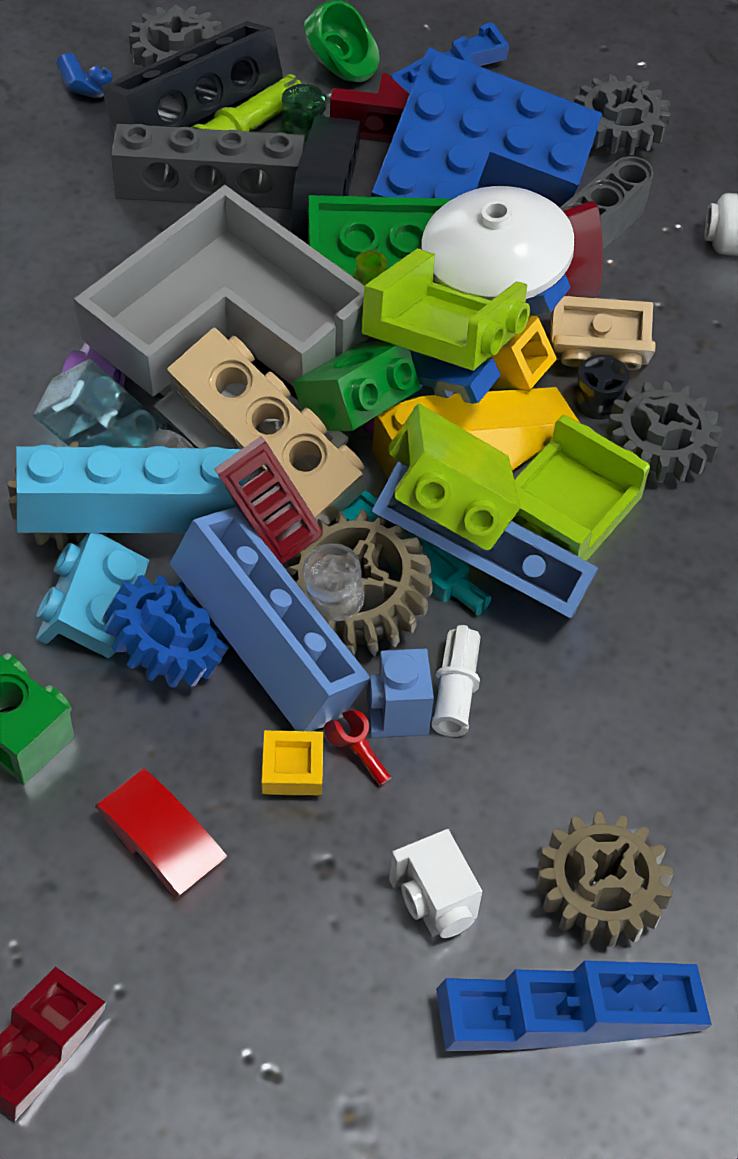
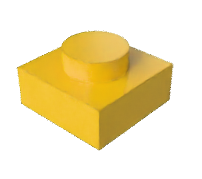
M264 730L262 794L322 796L323 732Z

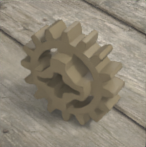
M595 812L592 825L586 826L578 816L572 817L568 834L556 828L552 832L549 843L550 848L543 847L538 864L543 870L539 871L536 882L537 890L549 892L546 894L543 909L546 913L561 910L563 915L559 929L563 932L575 924L582 928L581 940L583 943L588 944L593 938L594 932L603 933L608 947L615 946L619 932H624L633 943L638 941L644 929L643 924L655 929L663 913L661 909H667L673 891L667 886H669L674 874L673 867L659 865L666 852L665 846L662 844L649 847L645 843L650 831L646 826L638 829L635 833L626 830L628 825L627 816L620 815L615 826L606 824L602 812ZM635 865L639 869L642 877L635 872ZM565 868L569 870L567 878L575 884L576 890L572 892L567 883Z

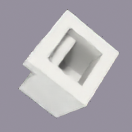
M449 829L392 851L389 880L394 889L401 887L402 895L410 914L415 920L423 918L432 937L438 934L442 938L453 937L465 931L473 924L474 919L478 915L482 889Z

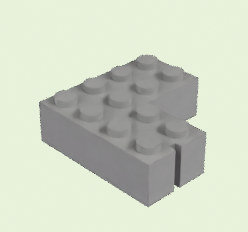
M226 185L222 186L74 298L81 340L153 397L172 382L167 368L214 327L226 338L236 336L240 339L255 358L292 386V381L335 358V355L338 356L359 343L365 342L370 337L361 334L364 285Z

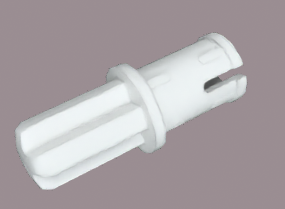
M458 625L456 629L448 632L443 665L435 673L434 682L439 689L435 714L432 717L431 725L434 731L444 736L459 737L468 732L472 693L479 689L480 678L475 672L481 637L478 631L469 629L467 625Z

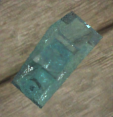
M91 359L52 378L33 414L36 420L68 447L72 442H78L79 447L105 445L113 448H150L156 446L165 427V424Z

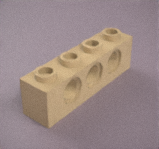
M215 327L212 328L167 368L174 388L238 449H243L262 436L309 507L316 521L320 519L328 525L336 518L339 511L342 512L365 491L363 473L361 472L364 469L363 463L346 445L342 444L337 449L324 436L327 432L325 425L310 409L304 408L300 412L287 399L291 394L274 373L269 371L263 375L251 363L255 360L254 356L240 339L232 336L228 340ZM241 383L247 386L246 390L237 397L228 398L221 395L223 390L230 384ZM267 419H278L284 423L282 428L274 434L267 435L257 431L259 425ZM304 455H314L321 459L320 464L314 470L308 472L298 471L293 467L296 460ZM262 465L258 469L262 473L267 468L265 467V465Z

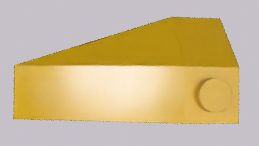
M557 387L488 391L479 403L474 404L464 402L460 393L453 394L449 398L425 395L395 404L374 417L372 452L388 479L397 462L407 465L389 454V445L417 403L507 454L512 471L528 459H534L545 448L553 437L555 422L562 415H566L577 422L579 420Z

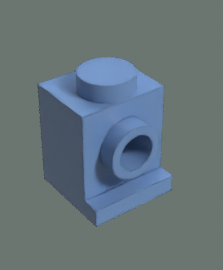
M427 648L381 651L379 674H369L371 678L369 683L366 684L371 738L429 735L434 697Z

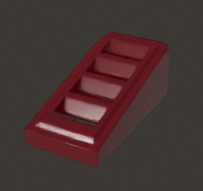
M262 436L214 469L241 514L281 564L322 536L323 531L314 515ZM262 465H265L266 470L242 487L239 485V481ZM274 484L277 485V486H275L273 489H271L270 491H268L267 493H265L263 496H261L260 498H258L256 501H254L253 503H251V500H253L254 498H256L258 495H260L261 493H263L265 490H267L268 488H270V487L273 486ZM285 503L288 504L284 508L279 510L277 513L269 517L267 520L263 521L264 518H266L275 510L283 506Z

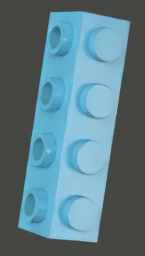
M105 445L94 447L16 446L17 533H186L194 519L237 507L214 469L242 449H224L221 447H207L204 449L167 448L164 446L113 448ZM247 477L238 482L241 487L247 483Z

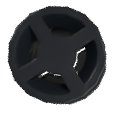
M608 355L591 356L584 360L579 367L578 384L574 391V404L577 410L592 419H609L614 401L616 399H624V392L629 382V371L626 365L619 359Z

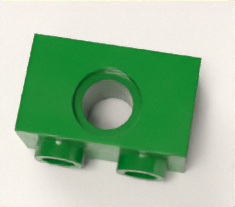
M385 341L361 342L292 381L301 411L304 408L310 409L322 421L327 431L355 430L421 389L410 350Z
M6 653L3 656L0 655V710L7 707L17 708L10 712H0V766L25 785L75 738L70 716L72 708L60 691L50 685H47L45 688L40 686L30 678L28 671L17 658Z

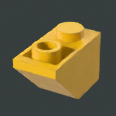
M537 314L529 315L527 325L522 333L516 334L501 347L496 355L489 357H493L500 372V377L490 389L531 390L557 359Z

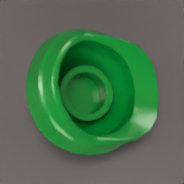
M341 0L325 2L306 17L304 22L306 43L313 56L322 65L338 77L349 82L366 81L376 73L380 61L377 44L363 18L352 5Z

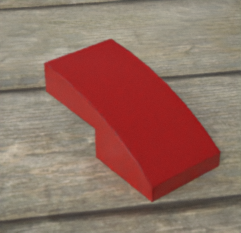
M145 768L95 806L132 854L138 851L174 898H177L227 857L192 814Z

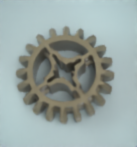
M363 509L358 513L356 520L347 521V517L339 511L336 516V524L328 526L325 522L318 519L317 522L323 531L322 536L287 560L289 567L285 568L353 656L357 652L358 645L366 644L368 651L375 656L379 648L378 641L383 639L392 646L397 647L400 641L398 629L414 634V630L417 627L415 616H426L428 610L426 597L431 596L433 592L432 579L429 578L431 563L427 555H422V543L418 537L409 538L408 531L398 525L390 528V521L381 516L374 522H369L368 514ZM380 558L391 563L402 576L400 582L389 579L388 573L379 569L378 561ZM315 583L326 586V591L334 595L335 605L333 609L325 606L314 596Z

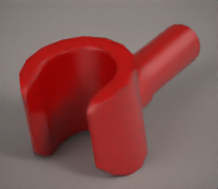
M348 710L342 713L345 721L350 726L349 736L344 732L342 725L338 721L331 720L326 722L324 726L326 739L336 747L349 745L356 756L360 757L379 786L392 778L365 738L369 731V722L362 712Z

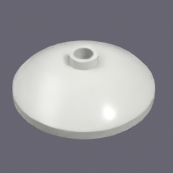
M491 186L459 195L437 210L430 218L423 232L422 250L435 254L433 280L437 284L465 294L493 300L514 282L519 281L527 284L526 299L553 286L565 274L573 258L574 233L566 214L549 199L522 188Z

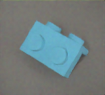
M88 533L77 545L68 543L61 552L54 567V572L60 575L55 588L51 587L38 608L36 617L43 621L36 639L48 644L59 633L106 658H110L116 653L111 647L117 637L104 632V627L109 620L104 615L105 611L125 581L134 584L138 576L145 575L150 560L100 533Z

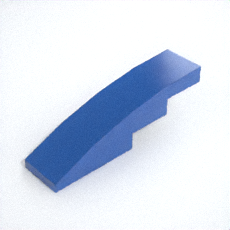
M584 960L574 971L515 969L505 980L445 978L436 988L445 1051L519 1050L581 1046L706 1030L712 1025L697 964Z

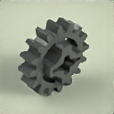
M174 4L167 12L162 7H156L157 15L153 16L144 12L141 14L142 23H132V33H129L130 53L133 55V63L135 65L142 64V68L221 33V22L212 21L210 12L197 15L195 6H191L187 11H184L178 4Z
M613 74L609 75L608 82L604 83L598 78H593L591 87L582 85L579 95H575L574 103L602 113L593 147L597 149L604 145L609 147V151L612 154H615L618 148H625L629 155H634L636 146L649 151L652 142L659 144L662 142L664 133H667L671 113L668 112L670 102L668 100H661L662 91L660 89L649 91V82L646 80L638 83L633 81L632 76L627 75L624 81H618Z
M664 381L661 390H655L649 382H643L640 394L631 388L626 389L624 399H616L614 401L606 429V435L611 436V442L623 449L632 451L650 465L649 470L656 472L658 482H663L667 473H673L679 481H685L688 469L698 475L703 473L705 463H712L715 458L722 434V427L716 425L719 416L718 412L712 410L704 411L708 399L704 396L695 400L689 397L690 387L687 386L683 387L679 393L672 391L669 381Z

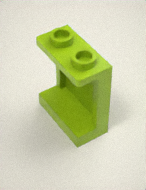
M418 248L364 285L361 334L472 371L491 355H496L501 347L516 334L522 333L530 315V306L528 303H525L527 294L526 283L514 282L493 300L465 294L447 286L434 283L435 254Z
M417 403L389 445V454L409 465L407 472L394 490L395 498L484 550H490L521 508L509 456Z
M562 415L555 422L551 441L514 480L521 508L512 521L587 561L642 498L650 465L632 451L623 449L597 434L589 426L580 424L572 418Z

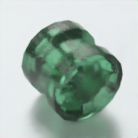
M311 84L292 85L283 92V132L285 134L304 135V142H307L315 116H325L323 113L326 110V95L323 90Z

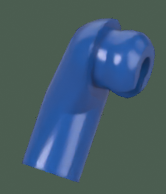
M72 53L62 54L56 61L57 69L67 89L71 92L96 99L104 96L102 86L113 81L111 72L105 67L100 71L97 65L91 67L89 74L83 72L78 59Z

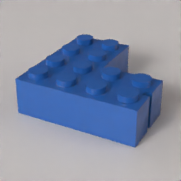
M428 47L370 197L454 199L459 195L477 189L478 185L483 187L510 186L537 193L549 199L560 208L574 196L579 186L602 113Z

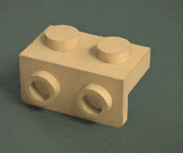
M564 296L552 310L550 345L556 358L561 359L562 364L571 367H580L584 360L596 355H608L617 358L626 365L628 370H637L641 368V365H648L655 354L656 342L652 341L653 302Z

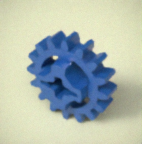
M143 575L138 576L134 584L125 581L104 614L109 618L104 627V632L117 637L111 647L113 651L127 652L131 656L127 662V666L130 669L139 665L147 668L146 675L150 681H153L158 674L164 675L170 687H176L181 678L191 687L196 686L201 677L208 679L228 650L229 645L222 641L225 636L196 598L186 594V585L179 582L176 587L168 586L164 576L158 575L153 585Z

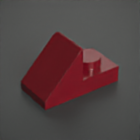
M382 72L378 93L333 88L330 97V117L361 120L360 139L391 143L410 94L387 73Z

